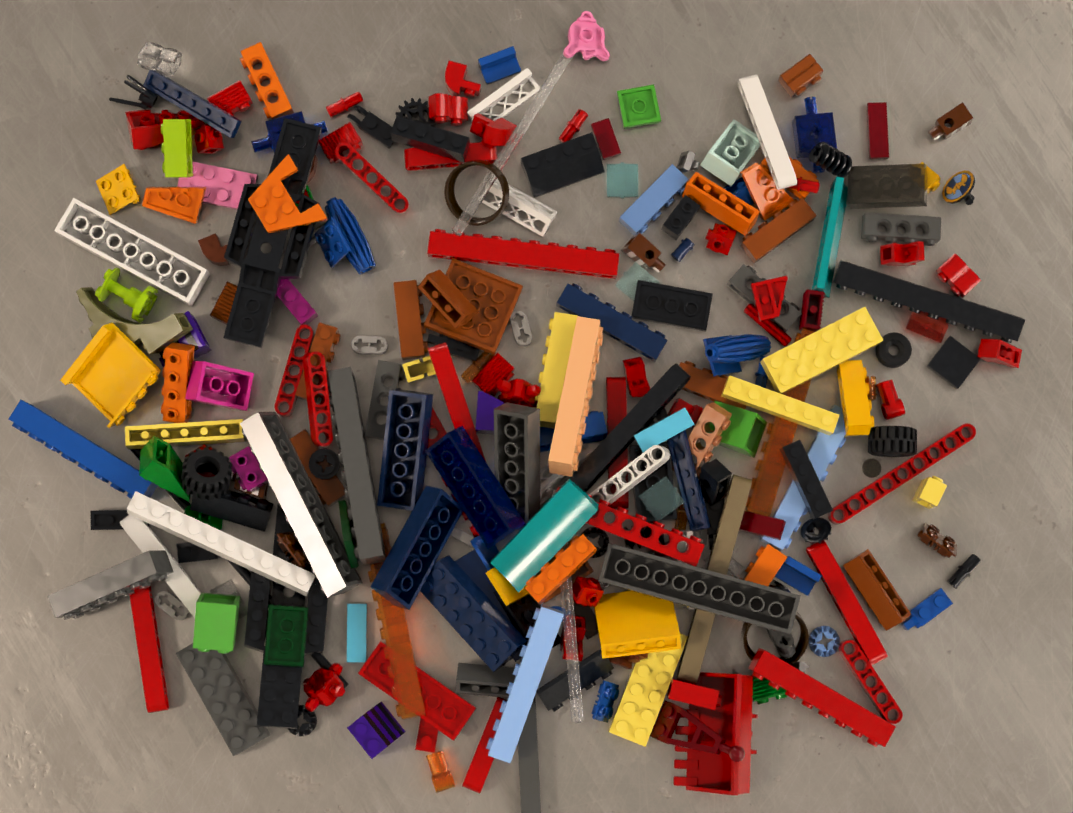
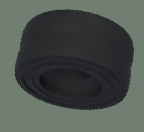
M896 332L884 335L882 337L884 341L876 345L875 352L878 361L889 368L902 366L909 360L912 353L911 343L908 338ZM889 346H897L899 349L898 354L891 355L888 351Z

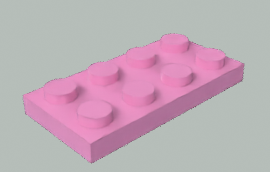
M193 162V177H179L177 187H206L203 203L237 210L244 184H257L258 175Z

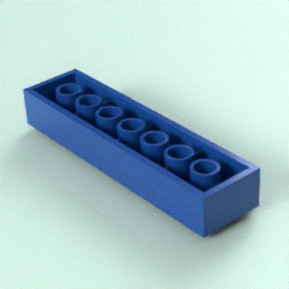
M23 400L19 401L9 417V420L14 422L12 424L14 428L26 434L30 432L28 436L42 444L45 441L46 444L44 446L57 453L63 452L61 454L62 457L73 463L79 462L77 466L87 472L92 473L94 471V476L106 483L112 482L110 486L122 493L127 491V496L131 499L135 491L151 498L158 485L139 476V470Z

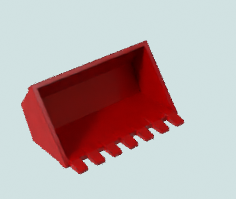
M700 672L696 685L719 690V695H722L720 707L716 706V709L712 710L689 704V709L685 710L726 740V745L731 747L741 746L745 751V757L743 760L735 762L730 759L729 754L722 751L718 755L675 746V751L687 752V760L675 759L674 768L687 769L686 777L674 776L673 784L676 786H686V790L725 795L750 793L751 754H757V750L751 749V736L753 734V731H751L752 718H758V714H752L753 676ZM688 720V726H676L675 734L688 735V742H691L697 726ZM705 733L700 744L713 747L716 740Z

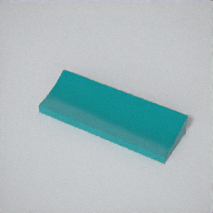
M836 177L830 186L812 290L823 291L825 293L824 297L830 298L849 188L844 184V178Z
M568 479L490 563L519 593L525 587L526 582L532 576H535L598 511L599 504L572 480Z

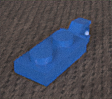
M939 588L909 610L912 615L901 625L905 630H909L913 626H916V628L924 626L953 603L943 589Z

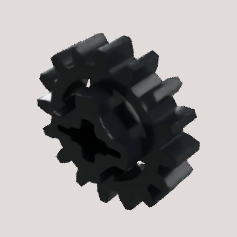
M411 98V103L405 100V106L399 105L398 107L401 112H396L395 114L400 117L405 116L406 119L412 120V117L416 118L419 116V121H414L430 126L436 125L435 120L429 119L428 101L422 103L421 98L417 102ZM425 112L428 114V122L423 118Z

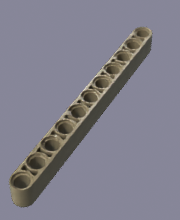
M733 474L706 570L727 575L751 489L752 479ZM695 609L676 679L696 685L716 614Z

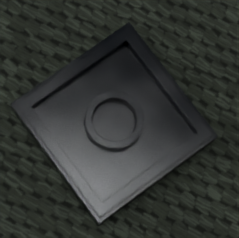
M949 336L927 367L954 388L959 389L980 361V358L952 336Z

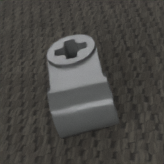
M767 629L778 654L783 658L792 657L795 654L792 634L789 635Z

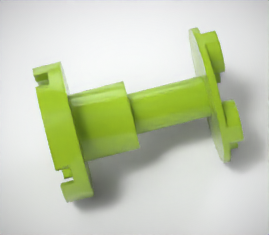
M118 267L113 270L108 269L103 277L105 281L102 286L97 288L95 296L98 297L99 301L103 302L111 292L124 299V304L133 308L131 318L139 323L144 320L142 316H148L158 297L155 295V293H158V290L152 286H148L143 292L134 287L128 289L117 283L120 269Z

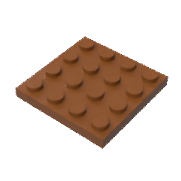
M452 258L445 275L478 311L467 324L455 329L432 304L424 327L495 355L523 286Z

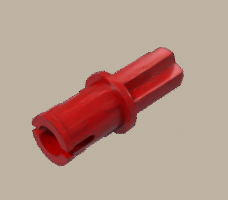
M356 92L344 99L341 97V100L326 106V109L332 118L345 110L349 111L348 108L362 102L363 97L360 92Z
M578 109L574 117L567 122L568 126L560 135L559 140L562 143L569 141L575 132L580 131V127L588 117V114Z
M800 177L797 178V185L788 188L796 189L797 192L801 190L818 193L820 183Z

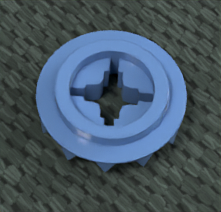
M819 626L809 636L810 649L821 657L833 655L840 646V637L836 630L829 626ZM823 635L826 639H832V641L827 643V650L823 644L816 643L822 640Z

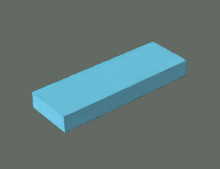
M684 407L633 436L644 453L650 447L666 441L695 424Z
M347 604V662H366L367 604Z

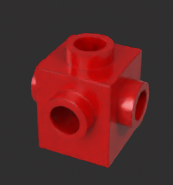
M203 124L201 128L194 131L198 153L214 154L224 149L223 137L220 131L208 124Z
M715 223L713 230L709 229L705 239L709 240L706 248L728 255L737 231L730 229L726 225Z
M577 576L569 591L577 604L593 607L597 606L604 592L599 581L595 578Z

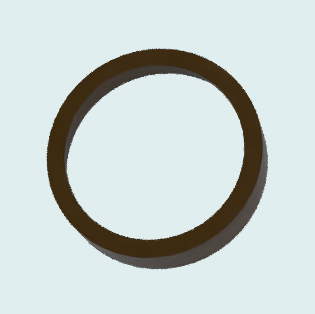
M471 160L456 167L448 176L444 190L446 204L451 213L463 223L474 226L484 225L498 218L506 209L509 201V185L502 171L494 164L484 160ZM479 165L486 167L495 174L501 184L502 204L497 212L489 217H473L464 212L456 201L454 193L456 179L464 169L470 166Z
M798 612L795 618L800 625V638L795 647V654L790 658L780 657L781 660L790 665L796 663L803 656L809 641L808 629ZM744 622L741 640L747 656L752 661L756 653L752 651L747 641V633L752 624Z

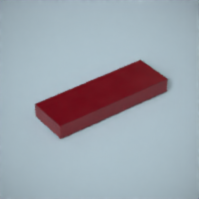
M887 102L867 103L869 159H888Z
M744 511L739 531L781 540L786 522L781 519Z

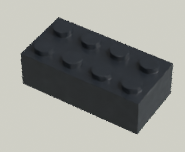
M662 442L658 444L660 446L666 447L669 450L667 442ZM639 445L629 446L630 463L643 453ZM660 449L656 452L657 459H660L662 457V451ZM669 458L665 464L633 487L636 513L647 517L646 522L654 523V521L664 522L677 519L671 460ZM643 461L640 465L642 471L646 470L647 463L645 461Z

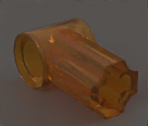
M443 751L427 755L436 793L455 787L451 771L448 770Z

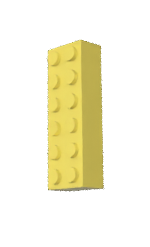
M863 307L763 358L760 363L774 390L777 393L783 394L871 349L884 340L866 307Z
M680 633L681 649L648 653V658L634 663L608 732L646 747L688 636Z

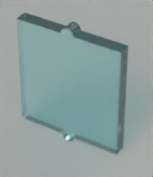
M623 162L621 164H607V197H621V199H624V197H638V164H624Z
M635 262L627 272L623 273L624 276L615 286L634 301L638 280L661 283Z
M666 476L638 496L647 507L646 511H649L657 522L685 502L677 492V487H674Z

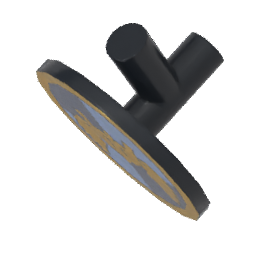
M965 170L953 175L943 187V199L951 204L958 203L964 199L967 205H971L975 198L971 194L975 185V176L970 171Z

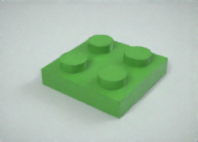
M654 84L617 91L624 129L661 122Z

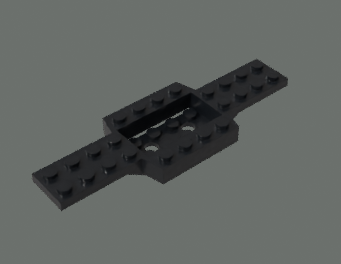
M284 118L268 176L287 155L291 157L298 171L281 182L295 205L299 201L298 210L302 213L312 206L319 204V202L307 197L304 193L322 128ZM244 184L224 256L226 261L241 268L223 338L262 348L280 280L301 279L316 222L292 228L280 270L279 263L289 229L268 233L248 200L261 184ZM262 244H271V251L263 253L261 251Z
M277 504L273 555L291 563L293 559H288L291 554L285 555V552L278 546L277 534L289 531L294 533V530L286 521V514L283 508ZM307 564L304 570L313 573L311 564ZM251 571L244 647L263 653L257 726L297 729L302 667L264 665V643L270 579ZM316 576L308 593L307 607L309 608L305 656L323 653L328 597L322 592L321 584ZM273 581L271 605L304 607L305 595L295 591L292 597H286L283 594V590L286 587Z

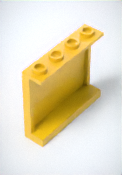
M112 322L100 328L60 381L64 385L72 383L110 421L107 425L110 428L115 425L119 426L125 421L126 418L124 416L136 407L135 403L138 399L146 395L148 386L153 385L158 380L157 375L161 372V369Z
M634 591L603 594L597 606L594 607L602 659L681 649L680 632L673 602Z

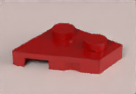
M787 275L751 284L760 322L779 317L788 280Z

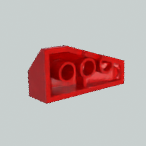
M151 110L125 112L130 140L134 150H145L164 142V136L161 133L163 119H191V130L205 124L184 110H180L178 113H171L168 110H162L161 113H151Z

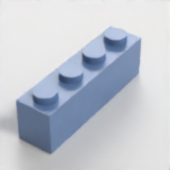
M672 164L620 216L619 222L633 235L643 234L649 227L647 224L651 220L656 221L662 214L660 211L664 207H670L675 201L674 197L678 193L681 195L684 192L689 179Z

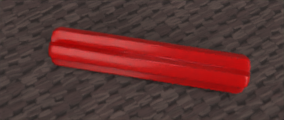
M750 303L746 306L744 312L783 346H787L791 342L792 338L771 320L760 322L757 309L753 304Z

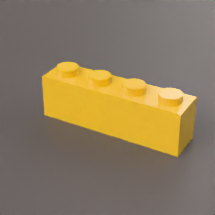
M847 360L837 367L846 436L869 435L871 427H874V416H870L872 403L871 399H868L867 396L869 395V384L865 383L867 377L866 367H863L862 360Z

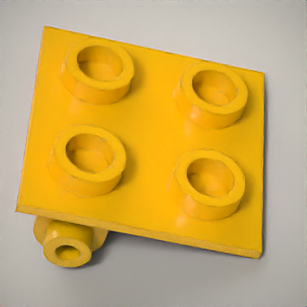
M125 164L96 180L109 215L130 203L137 204L140 202V195L136 192V186L133 185L134 181L131 180L130 171L126 168Z

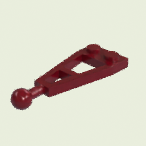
M666 700L664 701L650 737L668 745L718 755L722 751L729 754L730 759L735 762L744 759L745 751L741 746L731 747L726 745V740L687 710ZM681 715L697 726L691 742L671 739ZM705 733L716 740L713 747L700 744Z

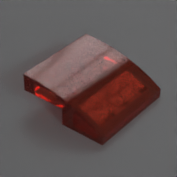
M921 311L920 314L911 312L906 329L941 343L949 327V323L945 322L946 319L939 317L937 320L928 317V313Z

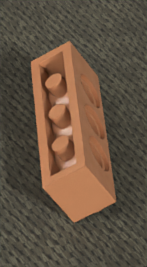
M714 402L706 404L688 437L691 453L697 458V463H694L698 479L700 478L701 467L710 461L713 456L712 450L714 446L717 447L722 440L721 434L723 430H727L731 423L729 419L732 414ZM710 422L715 426L714 431L709 427ZM701 438L705 440L706 447L701 445Z

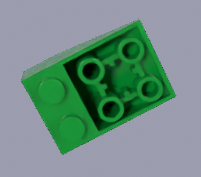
M153 436L141 449L139 476L151 481L162 489L168 490L177 497L189 501L190 495L186 493V489H183L181 483L183 462L171 444Z

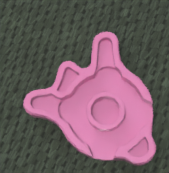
M582 12L581 16L571 24L568 30L567 37L569 43L564 49L563 55L566 58H571L577 52H581L584 60L597 57L601 61H607L610 53L604 45L605 32L603 27L601 28L596 23L591 12Z

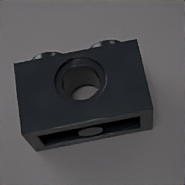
M685 195L664 222L661 230L677 240L699 211L700 205Z
M717 459L706 462L701 467L699 478L703 498L712 506L727 496L732 475Z

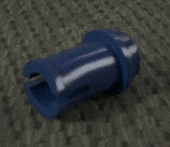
M688 238L682 239V243L671 253V256L678 262H681L690 250H693L694 243Z

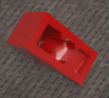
M981 339L977 357L987 362L1019 368L1022 350L1000 339Z

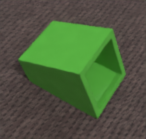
M715 401L714 403L732 414L729 419L731 423L727 430H723L721 434L722 440L719 445L755 458L767 422L756 412ZM710 422L709 427L714 431L715 426Z
M201 592L196 602L193 648H197L201 652H208L210 650H218V653L223 654L230 651L233 652L240 596Z

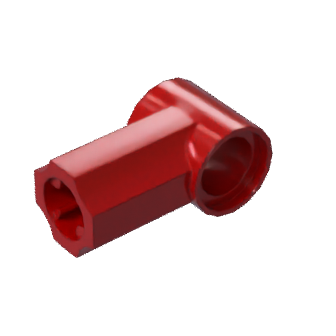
M893 380L876 384L885 420L905 415L903 402L898 398Z

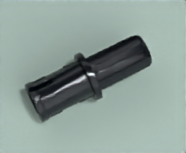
M972 554L962 566H958V570L947 582L957 589L967 577L971 576L970 573L981 562L980 558Z

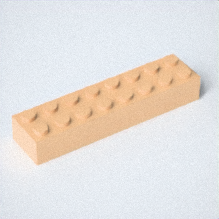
M577 316L548 459L549 472L553 474L573 477V472L578 470V456L581 453L583 444L582 435L585 434V421L590 409L589 399H592V385L596 379V363H599V350L604 337L603 327H600V320Z

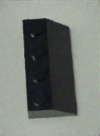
M592 132L521 158V165L534 198L605 172Z
M601 649L537 689L536 692L547 710L552 709L555 712L564 706L562 702L566 699L572 701L580 695L578 692L583 688L587 691L596 685L595 681L600 677L604 680L612 675L611 670L614 667L609 658L602 659Z

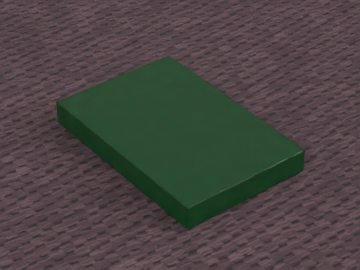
M341 500L338 501L343 542L351 569L359 566L358 558H356L354 551L356 542L352 538L351 533L353 524L349 519L347 502Z
M269 605L264 665L304 667L309 607Z

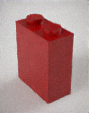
M672 679L667 698L715 710L716 706L720 707L722 695H719V690Z

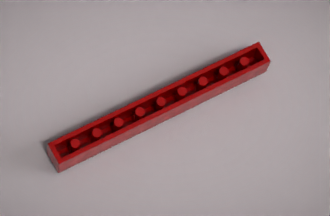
M435 229V232L430 231L427 254L431 258L448 260L454 258L465 262L610 279L617 278L620 253H616L612 249L597 251V248L586 247L585 249H579L576 245L562 247L558 243L553 242L545 245L540 244V241L529 240L528 243L521 242V239L518 238L502 240L503 238L500 236L485 238L482 234L468 236L464 232L454 231L453 234L446 233L442 229Z

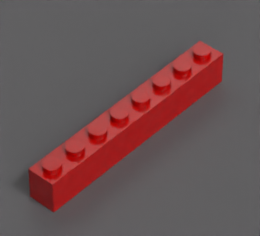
M758 649L748 667L749 670L753 671L752 676L761 681L763 678L770 681L769 686L777 690L780 688L786 691L785 695L794 700L796 697L803 700L801 704L811 710L815 707L819 710V715L826 719L829 716L835 719L834 723L842 728H845V726L851 728L850 733L859 738L863 735L868 738L867 743L876 748L878 745L885 747L896 726L764 649Z

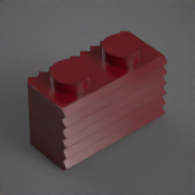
M807 289L804 292L799 324L800 331L814 333L821 328V314L823 313V299L825 298L823 291Z

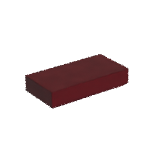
M609 118L592 123L591 128L602 159L605 160L620 155L621 151Z

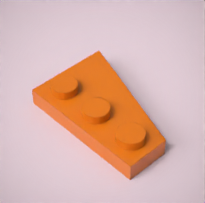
M754 163L740 172L756 209L760 211L759 215L762 220H767L778 211L786 208L794 200L784 189L777 190L773 178L760 164Z
M147 187L142 206L196 224L199 219L206 187Z

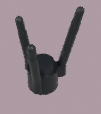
M127 75V78L134 84L127 80L124 83L141 93L138 99L141 103L109 98L110 101L136 106L146 110L147 107L153 108L158 95L144 87L130 75Z

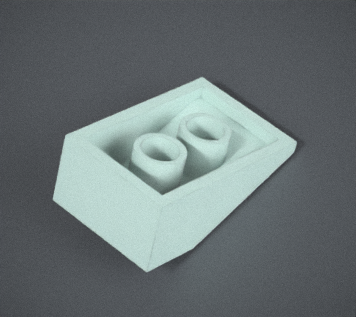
M733 119L709 150L700 166L729 186H732L740 176V172L745 169L760 148L757 135Z

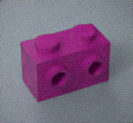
M250 446L229 457L232 464V472L234 474L238 473L241 478L238 482L243 490L247 489L251 493L268 483V479L260 469L259 461L252 453Z

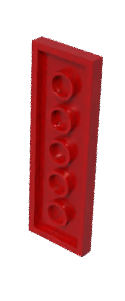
M381 641L358 672L359 675L453 741L477 709Z

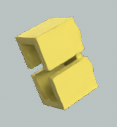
M430 356L424 357V362L417 359L402 364L408 383L425 378L424 373H427L428 376L436 374Z
M936 476L923 479L912 501L928 509L937 507L947 485L943 484V480Z

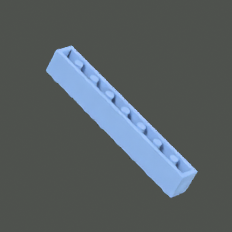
M835 404L831 407L830 412L840 416L834 433L829 436L818 432L807 452L817 477L822 482L828 474V471H826L828 465H832L837 458L835 454L837 448H842L846 441L844 437L846 432L842 408ZM794 480L791 481L772 517L786 522L781 540L764 536L760 539L779 551L789 547L792 541L790 538L792 532H797L801 525L799 521L801 515H806L808 512Z
M541 604L540 609L536 607L532 618L536 621L534 626H530L526 635V638H529L527 646L523 645L519 656L522 659L520 664L516 663L513 671V675H515L514 682H509L506 690L509 696L507 701H502L499 712H502L500 720L496 719L492 729L496 732L493 738H489L486 749L489 750L488 756L511 763L564 616L563 611Z

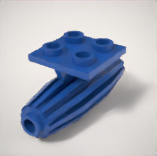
M336 197L331 198L326 202L327 205L325 206L328 221L314 234L316 241L320 245L330 267H334L346 256L358 274H364L376 266L369 243L355 216L343 200Z
M729 335L703 339L705 355L710 363L713 376L742 372L739 362L759 358L769 353L771 349L769 338L762 335Z

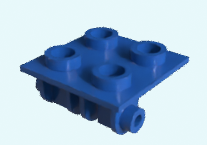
M603 680V684H600L598 691L600 695H597L599 699L598 701L595 700L597 705L594 704L591 713L593 714V719L608 723V720L613 715L612 707L614 701L619 696V685Z

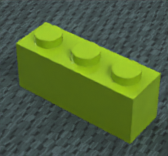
M163 119L161 133L164 136V142L161 149L164 154L162 170L165 173V177H193L191 119Z

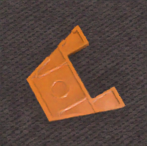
M289 155L279 163L248 198L268 233L328 220L319 204L312 206L302 213L299 212L281 182L298 171Z

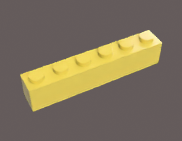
M555 312L554 318H550L549 329L551 330V335L547 336L545 347H548L547 354H543L542 365H545L544 372L540 371L539 374L541 391L535 397V401H538L537 408L540 409V427L555 429L577 315Z
M730 375L721 394V397L829 436L834 433L840 416L839 414Z
M243 419L126 426L125 444L128 449H142L153 436L171 444L172 447L245 442V436L240 425Z

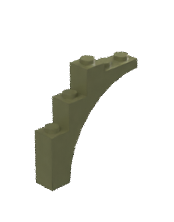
M92 287L80 288L76 291L79 302L84 306L88 313V318L94 324L88 328L92 339L103 325L113 322L136 346L143 343L144 349L149 354H157L162 352L172 342H176L193 330L184 313H175L151 324L133 322L119 316L103 302L99 301Z

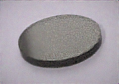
M868 459L863 463L862 471L869 478L877 477L881 472V464L876 459Z

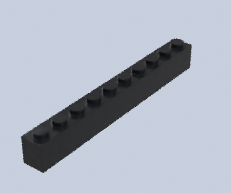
M840 260L833 280L837 284V288L847 290L849 287L855 289L854 293L865 296L867 293L873 295L872 299L884 302V299L892 301L891 305L899 308L905 305L910 307L909 311L918 314L924 311L928 313V317L937 320L939 317L946 319L945 322L952 325H957L958 322L964 324V328L975 331L977 328L983 330L982 334L990 337L996 334L1001 336L1000 340L1012 343V340L1018 342L1025 323V319L843 260Z

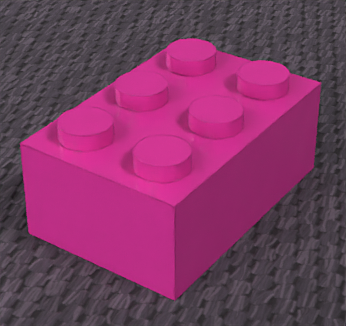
M192 361L185 399L232 410L247 411L254 373L205 361Z

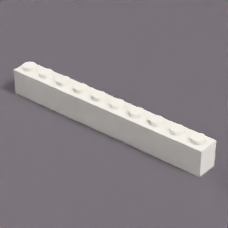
M136 491L127 507L128 514L302 595L307 596L315 579V575L307 570Z

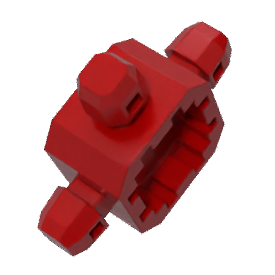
M524 379L498 381L497 388L502 392L498 396V400L504 403L508 402L537 408L538 401H535V397L540 394L541 388L539 386L532 385Z
M332 664L329 670L320 668L314 671L310 678H306L303 681L304 692L309 697L305 703V708L308 711H315L319 705L329 706L334 703L337 697L343 696L345 693L344 684L339 679L343 667L340 664Z

